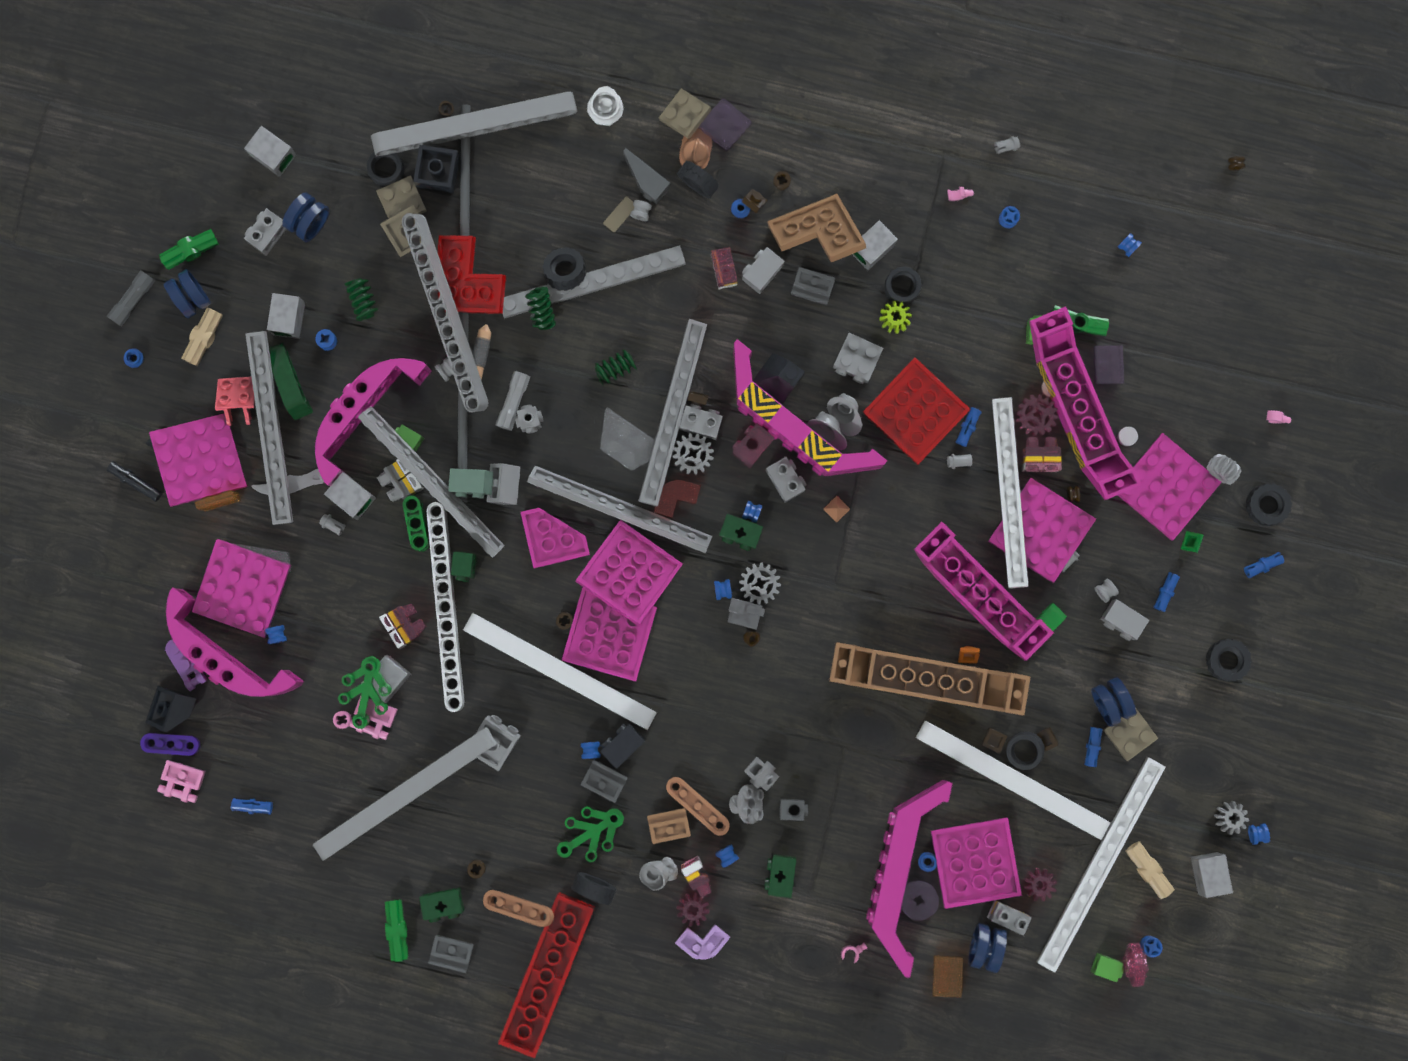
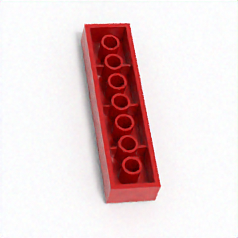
M561 892L557 894L551 909L554 914L553 922L543 929L498 1044L532 1058L536 1057L595 906Z

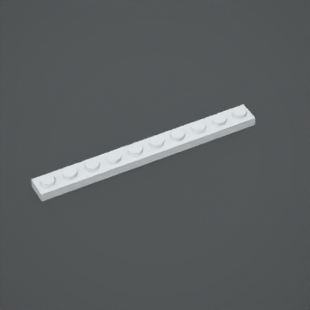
M1012 397L992 399L1008 588L1028 587Z

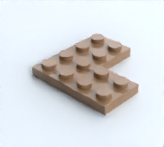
M838 194L768 221V226L781 251L818 238L830 262H834L866 249L864 239Z

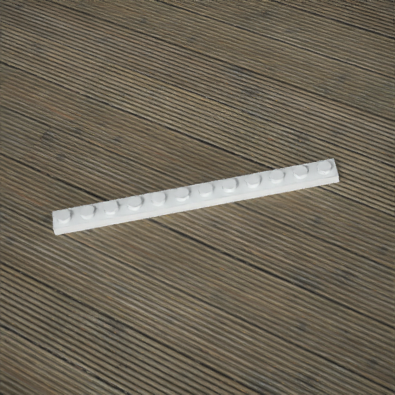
M1149 757L1145 759L1041 952L1037 963L1056 972L1161 777L1165 766Z

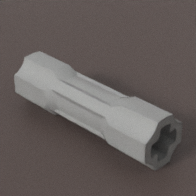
M517 371L513 372L509 384L510 388L503 409L499 413L496 426L512 431L515 416L522 395L526 391L530 376Z

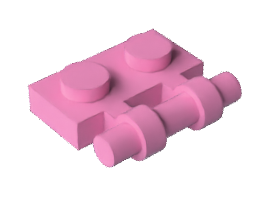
M360 699L354 712L355 715L358 713ZM369 699L366 714L371 721L377 723L376 727L367 725L363 729H357L352 721L350 727L355 728L357 732L371 734L373 738L386 740L389 733L382 731L383 725L391 728L398 709L388 706L386 713L378 715L375 712L376 705L372 699ZM379 705V710L384 711V708Z
M167 760L161 779L168 781L167 786L160 784L158 792L164 793V796L180 798L181 801L186 803L188 801L196 803L198 796L191 794V790H200L206 771ZM175 784L185 786L184 790L174 789Z

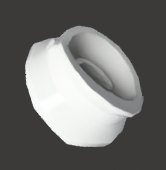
M604 86L595 91L590 98L587 112L596 124L610 126L622 117L623 103L614 89Z

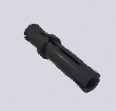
M115 461L109 464L107 472L119 478L123 484L127 483L151 498L154 502H157L162 496V491L134 475L132 470H126Z

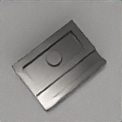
M799 267L791 295L827 305L835 278Z
M593 760L581 786L615 803L628 777Z
M436 935L428 964L467 973L474 944Z

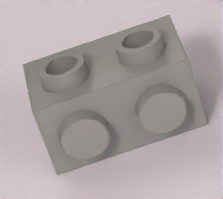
M266 208L265 211L259 213L253 227L250 226L247 229L244 239L267 256L286 228L282 226L283 220Z
M768 247L764 251L760 250L754 257L756 261L752 265L748 264L742 271L744 274L742 280L759 294L784 266L785 262Z
M690 404V407L685 406L679 428L681 431L695 435L698 433L699 436L716 440L723 416L719 415L720 412L709 409L707 412L701 410L700 406Z
M787 457L766 468L767 474L785 503L806 490L804 488L806 486L802 476H797L794 471L797 469L791 459L788 460Z
M503 463L490 464V471L494 473L492 495H487V502L517 505L520 467Z
M1117 599L1111 601L1101 617L1105 627L1110 630H1118L1121 632L1120 636L1128 641L1131 639L1137 640L1149 622L1147 618Z

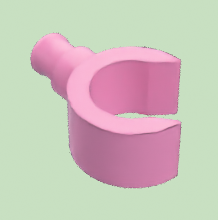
M959 187L960 190L956 191L947 190L949 201H957L973 196L974 192L973 190H964V187Z
M1267 412L1269 423L1291 422V418L1285 416L1283 412Z
M865 943L856 947L847 945L842 949L841 957L844 959L845 952L853 950L855 951L854 963H856L859 959V954L867 949Z

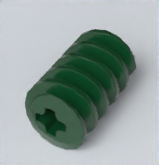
M355 279L344 284L348 287L346 291L350 294L349 300L353 301L351 306L356 308L354 310V314L358 315L356 321L370 319L378 311V308H372L376 301L369 300L374 295L367 294L371 287L364 286L369 282L368 279Z
M535 288L525 295V298L529 299L527 305L530 306L528 311L532 313L530 319L535 320L532 322V326L538 327L540 330L552 329L556 322L548 288Z
M622 350L623 356L616 353V360L609 356V363L603 359L602 366L595 363V372L602 386H604L603 380L611 383V376L618 380L617 373L624 377V370L629 374L631 373V367L637 370L631 355L626 350Z

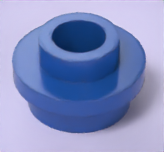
M743 199L734 201L731 207L732 214L737 218H745L750 212V208L741 202ZM742 205L744 210L739 211L737 207Z
M129 349L124 354V362L131 368L139 367L143 363V354L138 349ZM136 355L137 360L132 362L131 358Z
M931 852L922 853L918 858L919 867L926 872L933 871L937 867L935 855ZM926 858L931 859V863L929 865L924 864V860Z

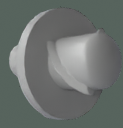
M752 784L744 785L740 789L739 794L732 796L729 801L731 812L739 814L741 820L746 824H754L758 820H762L764 793L762 789H757Z

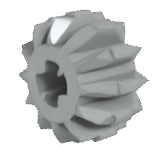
M1215 455L1207 466V470L1212 476L1228 485L1234 483L1241 473L1240 465L1236 464V461H1233L1226 455Z
M1231 801L1230 804L1224 802L1223 808H1217L1220 815H1214V817L1220 819L1216 822V825L1221 826L1220 830L1222 832L1227 831L1228 834L1232 835L1235 831L1239 834L1240 828L1246 829V825L1243 823L1244 821H1249L1248 818L1244 817L1248 812L1247 810H1242V804L1236 806L1234 801ZM1229 816H1234V820H1229Z

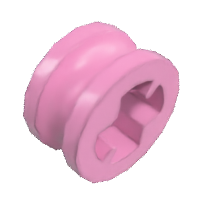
M339 711L333 717V723L337 728H347L352 721L351 715L346 711ZM345 715L347 717L345 718L347 719V723H342L340 725L338 723L340 721L338 720V717Z

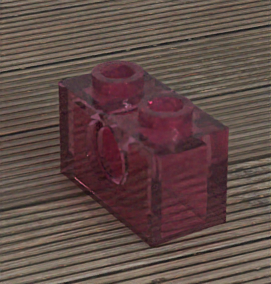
M758 423L755 426L750 425L744 432L746 437L742 441L739 439L732 447L734 449L732 455L749 469L775 438ZM749 440H754L757 443V447L749 449L746 443Z

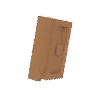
M685 808L647 816L653 844L691 836Z

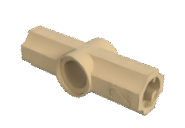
M206 308L199 324L190 333V342L182 356L183 360L196 366L199 365L206 349L210 348L215 339V331L223 317L222 314L213 309Z
M1138 841L1125 850L1127 855L1137 866L1140 876L1145 882L1150 884L1158 897L1163 899L1172 894L1175 889L1162 873L1163 869L1153 857L1151 858L1141 842Z

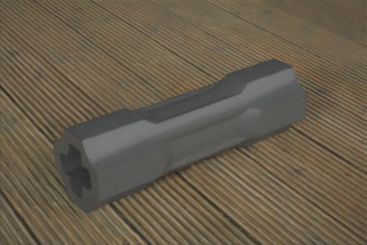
M140 270L132 281V285L121 300L114 305L107 317L122 327L142 296L148 292L155 280Z

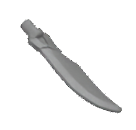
M318 469L303 476H287L289 493L299 491L314 484L324 483ZM267 484L252 485V488L256 491L268 495Z

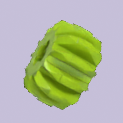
M893 301L892 307L887 303L885 309L880 311L884 316H881L879 321H885L882 328L889 326V333L894 328L895 333L898 334L899 328L905 331V325L909 326L911 324L908 319L912 317V314L906 313L909 307L902 308L903 302H900L899 306H897L896 301ZM894 314L898 315L897 321L893 320Z

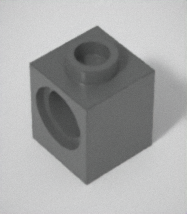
M780 799V820L804 821V816L808 815V804H804V800ZM794 804L798 805L799 812L796 815H791L788 811L789 807Z

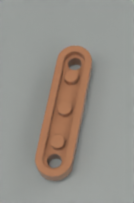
M673 777L668 780L666 785L667 792L716 835H724L728 832L730 826L728 819L680 777ZM674 783H678L680 785V788L678 790H674L672 788V785ZM719 821L724 824L721 829L716 827V823Z
M490 890L483 898L484 906L487 909L537 926H549L554 919L553 911L549 907L500 891Z

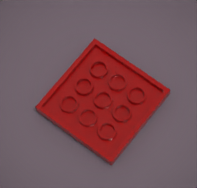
M914 358L862 413L918 465L970 411V408L919 360Z

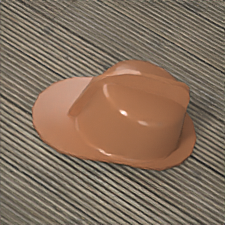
M698 128L690 139L685 136L683 137L680 150L681 165L687 160L695 163L702 169L707 166L712 148V139L707 131Z

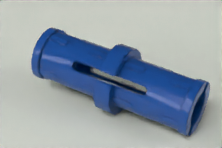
M970 407L965 422L961 424L962 429L955 441L957 444L967 447L972 432L976 430L975 425L982 413L980 410Z
M1277 552L1272 556L1260 558L1258 562L1244 567V572L1248 578H1252L1259 573L1269 572V569L1283 564L1284 558L1280 552Z
M1168 572L1163 587L1159 589L1160 594L1153 608L1162 612L1166 611L1171 597H1174V589L1180 576L1172 575L1171 572Z
M1090 727L1088 744L1086 743L1087 753L1084 763L1086 766L1097 767L1099 750L1102 748L1100 746L1102 728Z
M233 798L231 811L271 815L273 803L256 801L255 799L242 800Z

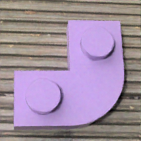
M714 925L702 939L687 927L675 944L695 959H709L721 950L730 936L717 925Z

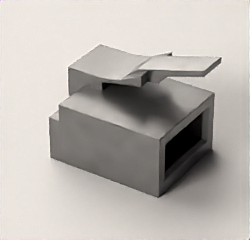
M732 598L729 607L728 623L756 630L759 618L764 616L765 609L761 605Z

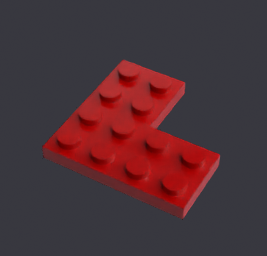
M439 236L437 253L458 313L503 314L506 276L503 274H473L476 237Z

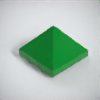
M1186 531L1181 549L1198 553L1204 535Z

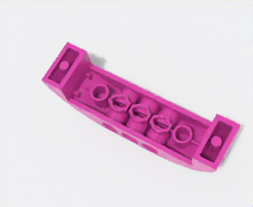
M405 358L379 362L361 373L352 384L349 383L342 391L343 395L339 399L336 398L330 405L331 409L323 419L316 438V464L324 483L331 486L339 475L344 472L331 462L330 459L362 422L358 416L370 406L374 407L402 372L420 386L432 372L424 362ZM367 387V390L362 393V390ZM355 402L354 406L350 408V405ZM343 417L342 421L338 423L339 418Z
M941 522L914 549L917 556L933 576L992 635L1016 655L1027 661L1054 632L1041 619H1035L954 539L956 535Z
M172 588L170 590L166 608L167 625L170 635L182 654L194 663L193 667L201 673L206 672L209 675V680L217 685L220 683L234 692L248 696L280 695L292 691L304 683L302 679L290 670H280L270 684L184 620L193 609L196 599L183 589Z

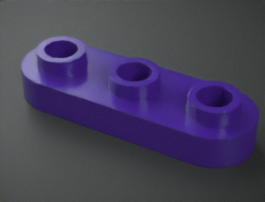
M149 733L144 735L140 741L142 750L147 753L189 756L196 754L200 750V741L195 736ZM151 739L155 741V745L153 747L150 745ZM170 741L174 742L173 748L169 746ZM189 742H192L194 745L192 749L188 747Z

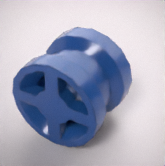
M1013 206L1003 209L999 216V223L1002 227L1012 228L1020 219L1018 209Z
M1130 233L1120 243L1118 248L1123 249L1129 257L1142 243L1136 241L1134 235Z
M323 329L316 334V343L323 350L329 351L336 347L337 337L330 330Z
M748 501L742 519H751L753 523H757L762 505H754L751 501Z
M729 579L724 582L714 581L716 600H721L723 597L732 598Z
M284 625L265 629V633L269 638L267 640L268 645L287 641V637L283 632L285 630Z
M600 742L581 743V748H583L581 758H601V754L598 752Z
M1265 823L1257 827L1254 825L1248 827L1249 839L1252 845H1256L1259 842H1270L1269 829Z
M732 844L715 853L716 857L720 858L723 868L739 859L738 855L733 852Z
M1150 935L1143 937L1139 944L1141 951L1149 957L1159 956L1163 949L1162 943Z

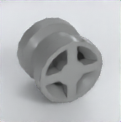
M634 200V209L631 211L630 216L637 220L648 221V212L651 210L652 205L644 201Z
M447 358L443 360L442 364L435 366L446 382L453 375Z
M1108 578L1104 580L1102 585L1095 587L1096 593L1105 603L1110 601V597L1119 594L1116 586Z

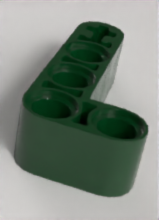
M282 342L270 347L272 373L287 411L294 420L313 413L308 399L303 394L285 344Z

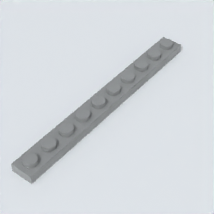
M679 245L588 272L584 277V281L572 290L559 291L556 288H552L549 284L541 287L548 288L551 304H555L686 265ZM533 289L504 297L503 317L508 318L528 312L530 306L527 305L529 299H526L525 295Z
M689 319L687 322L639 496V502L658 506L707 327L705 323Z
M267 332L246 333L272 524L293 522Z
M372 406L358 416L362 423L376 435V438L389 449L390 453L400 460L403 466L416 477L417 481L456 519L458 524L463 526L470 536L483 547L486 553L490 554L493 558L505 546L462 500L455 496V493L448 492L449 487Z
M537 466L533 468L527 481L537 487L706 553L712 539L711 535Z

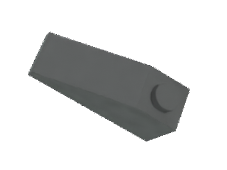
M625 148L623 150L624 157L643 194V199L650 204L653 202L657 205L670 189V182Z

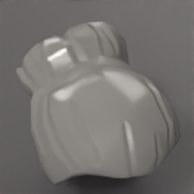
M664 857L661 861H651L641 867L639 878L651 890H660L666 885L667 881L676 879L678 869L671 858Z

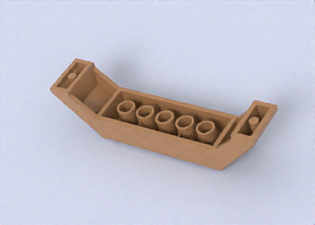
M836 642L829 681L1024 715L1030 676L935 661Z

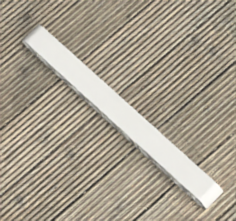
M433 502L427 507V520L444 701L447 710L457 712L463 709L465 701L453 576L451 575L452 564L447 511L443 508L442 504ZM435 507H440L441 514L437 517L433 516L432 510ZM436 526L443 527V532L439 536L434 534ZM438 545H444L445 551L441 555L436 553ZM443 563L446 565L447 570L445 573L439 574L438 566ZM445 582L449 586L448 591L441 593L439 586ZM449 602L450 610L448 612L441 610L442 603ZM446 621L452 623V629L448 632L443 629V624ZM447 640H452L454 643V648L450 651L445 649ZM453 659L456 663V667L453 670H449L446 666L447 661ZM452 678L458 682V686L455 689H451L448 685L449 680ZM452 698H457L460 702L456 709L450 705Z
M474 613L471 614L463 629L467 633L647 730L657 713Z
M924 721L916 736L922 742L1102 840L1110 825L1109 821L927 721Z

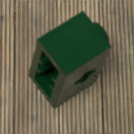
M727 514L719 537L722 538V542L730 545L735 542L740 544L739 548L751 551V549L755 550L763 526ZM743 529V533L746 536H742L741 539L737 538L738 534L735 531Z
M453 552L451 575L456 577L455 580L469 582L470 578L475 579L477 556L472 553Z
M772 854V859L768 858L767 870H770V876L765 879L764 890H768V895L792 897L796 857ZM779 871H782V874L785 875V877H781V881L775 876Z
M460 887L424 894L419 897L423 920H429V923L440 921V917L448 916V919L460 917V913L464 911ZM441 901L443 904H447L444 910L442 909V907L438 908V905L441 903Z

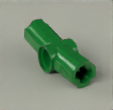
M210 229L194 237L187 236L180 239L176 246L159 254L160 260L166 269L170 270L184 261L197 259L202 252L218 246L219 243Z
M1055 305V306L1053 307L1052 312L1055 311V310H1058V309H1060V308H1062V307H1059V306H1056V305ZM1068 310L1073 322L1074 333L1084 332L1106 336L1109 319L1087 316L1084 313ZM1075 319H1080L1083 326H1076Z
M402 900L385 902L387 921L385 923L386 939L389 940L391 961H403L408 959V947L406 942L407 924L404 920Z

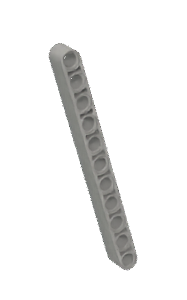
M564 92L372 134L371 140L375 155L383 156L419 148V145L430 146L575 114L577 108L573 93Z
M405 214L402 218V226L464 407L468 412L484 411L488 407V398L427 221L421 214Z
M484 728L312 845L323 861L498 743L488 728Z

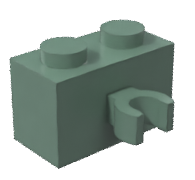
M450 468L448 492L455 493L456 497H467V494H473L474 498H484V495H492L494 472Z

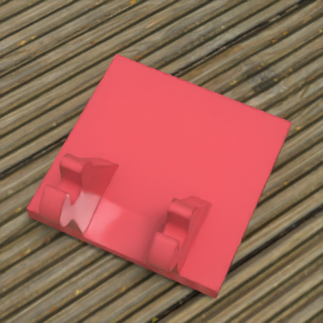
M252 377L218 379L215 410H224L226 424L232 426L231 421L233 420L230 408H243L245 422L247 425H251L250 408H254L255 405Z

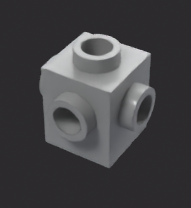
M532 405L520 407L521 410L517 411L518 416H515L517 428L521 427V430L527 434L537 432L539 428H542L540 422L544 421L541 410L538 411L536 406L532 407ZM531 415L532 419L530 421H526L525 416Z
M758 757L744 771L752 778L750 782L757 789L761 786L766 791L779 778L774 772L776 768L768 761L766 763L762 762Z

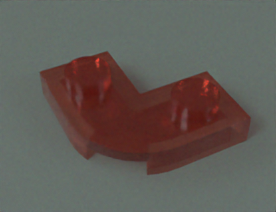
M675 480L665 484L662 488L658 506H655L654 513L672 518L677 500L696 505L701 485L682 480Z

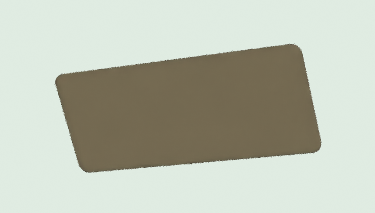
M625 197L603 224L615 232L628 218L631 211H633L634 202Z

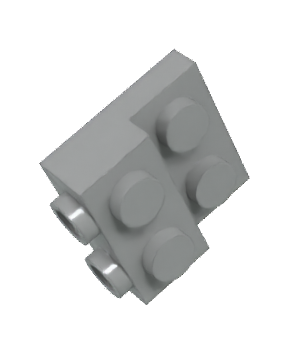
M848 333L833 368L836 369V373L842 376H846V374L852 376L853 380L860 384L868 383L883 348Z
M488 715L476 734L487 727L498 744L477 758L499 771L521 735L518 734L519 731L515 727L503 725L499 717L495 715L490 717Z

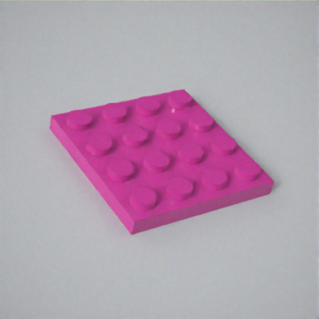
M225 414L149 432L170 507L247 487L231 429L226 424Z
M1162 433L1134 465L1142 485L1118 496L1172 541L1221 484V481L1212 476L1207 469Z
M1030 478L1020 493L1026 566L1054 583L1096 521V518ZM1002 520L989 539V542L1005 552Z
M620 520L575 582L639 626L683 564Z
M217 539L192 612L266 638L265 629L270 628L291 565Z
M583 587L562 661L636 681L657 607L653 606L638 626Z
M1007 817L930 830L945 909L1022 895Z

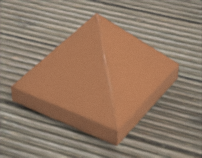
M836 496L823 510L837 523L850 508Z

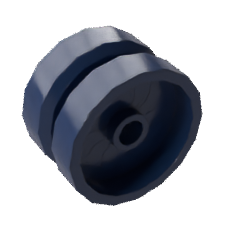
M307 192L302 193L287 209L282 226L291 233L296 232V236L304 242H309L314 239L325 225L330 209L321 202L316 203V199Z
M187 269L178 274L181 285L173 278L163 284L173 303L188 319L197 313L194 303L200 309L211 305L205 291Z
M1118 677L1107 681L1106 687L1098 685L1091 689L1098 711L1110 727L1121 723V716L1124 719L1136 716L1137 712L1134 702L1127 688Z
M977 924L969 949V966L980 969L985 965L987 971L997 973L1002 965L1007 943L1006 931L995 928L990 932L988 926Z

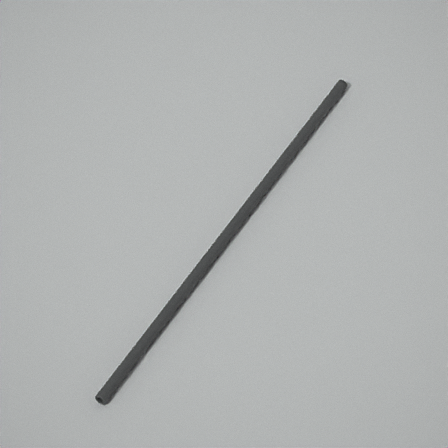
M461 105V114L471 113L470 105ZM470 137L461 139L460 236H469ZM459 313L468 340L469 313ZM458 389V469H467L468 411L464 407Z

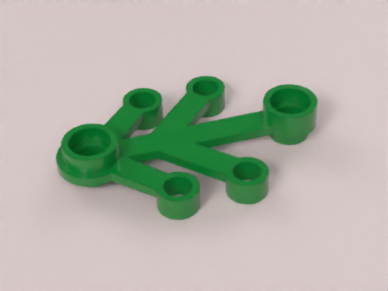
M373 656L366 657L362 661L360 669L342 677L343 685L351 686L354 684L355 679L365 675L362 684L348 692L341 693L338 697V701L346 705L352 698L361 693L358 713L352 719V723L357 729L365 728L370 722V718L366 714L369 696L376 705L375 712L378 715H383L388 711V705L382 701L379 694L385 697L392 692V688L386 683L379 672L381 669L380 661ZM368 663L372 664V670L368 667ZM346 677L351 679V683L347 682ZM373 678L379 685V694L372 685ZM383 687L387 688V693L383 692ZM343 695L347 697V701L343 700ZM379 705L384 708V711L379 710ZM357 719L362 721V725L357 722Z
M589 806L584 807L581 811L584 818L594 817L602 819L603 821L599 824H592L576 820L574 817H568L565 820V826L568 829L578 828L587 831L570 842H561L557 846L558 855L563 858L570 856L575 847L591 838L589 851H587L585 858L588 862H594L597 859L596 851L600 833L607 827L606 840L602 843V849L606 852L611 851L614 847L615 829L620 827L624 821L623 813L618 809L602 812L593 810ZM585 809L591 811L589 816L584 815ZM612 815H616L618 817V820L616 822H612L610 820V817ZM569 819H572L574 821L573 826H569L567 824V821ZM606 842L611 843L610 849L604 847ZM566 846L568 852L562 853L561 847ZM590 852L595 855V858L592 860L588 858V853Z

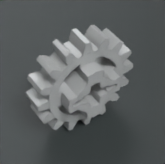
M689 433V438L686 439L685 436H682V442L676 441L678 448H673V451L677 452V454L672 457L673 459H678L675 465H681V472L687 469L688 475L691 471H694V474L697 475V470L700 469L701 472H705L704 466L710 467L708 460L713 461V457L709 456V454L714 453V450L709 449L711 442L705 443L706 437L699 439L698 433L695 437H692V434ZM691 442H697L701 445L695 446L692 445ZM684 446L686 452L684 455H682V457H680V451ZM690 450H692L693 452L698 451V453L696 454V458H694L693 456L688 457L690 455ZM706 451V457L702 463L700 457ZM691 462L694 463L695 466H688L686 465V463Z
M754 563L752 564V570L747 567V574H741L745 579L739 581V584L744 585L740 591H746L744 598L750 596L751 603L755 599L758 605H760L761 600H764L765 604H767V598L774 600L775 598L772 594H779L776 587H780L781 584L777 583L776 580L780 579V576L774 575L777 571L776 569L769 570L770 565L764 568L763 563H760L759 567ZM760 571L768 573L770 577L762 576ZM753 573V582L747 584L749 576ZM757 579L769 581L763 585V589H760L759 586L751 587L757 583ZM773 583L771 592L767 594V586ZM755 590L759 592L761 597L753 595L750 591Z

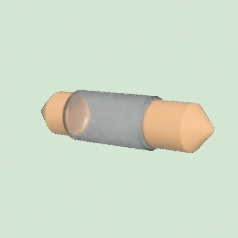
M486 324L478 330L472 353L481 380L491 342V331Z

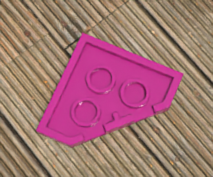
M541 508L521 512L533 568L590 555L585 535Z

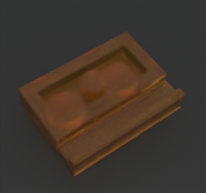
M228 490L221 492L220 495L204 497L202 500L196 501L195 505L197 510L205 512L239 502L241 499L238 493Z
M934 956L933 996L962 998L963 957Z

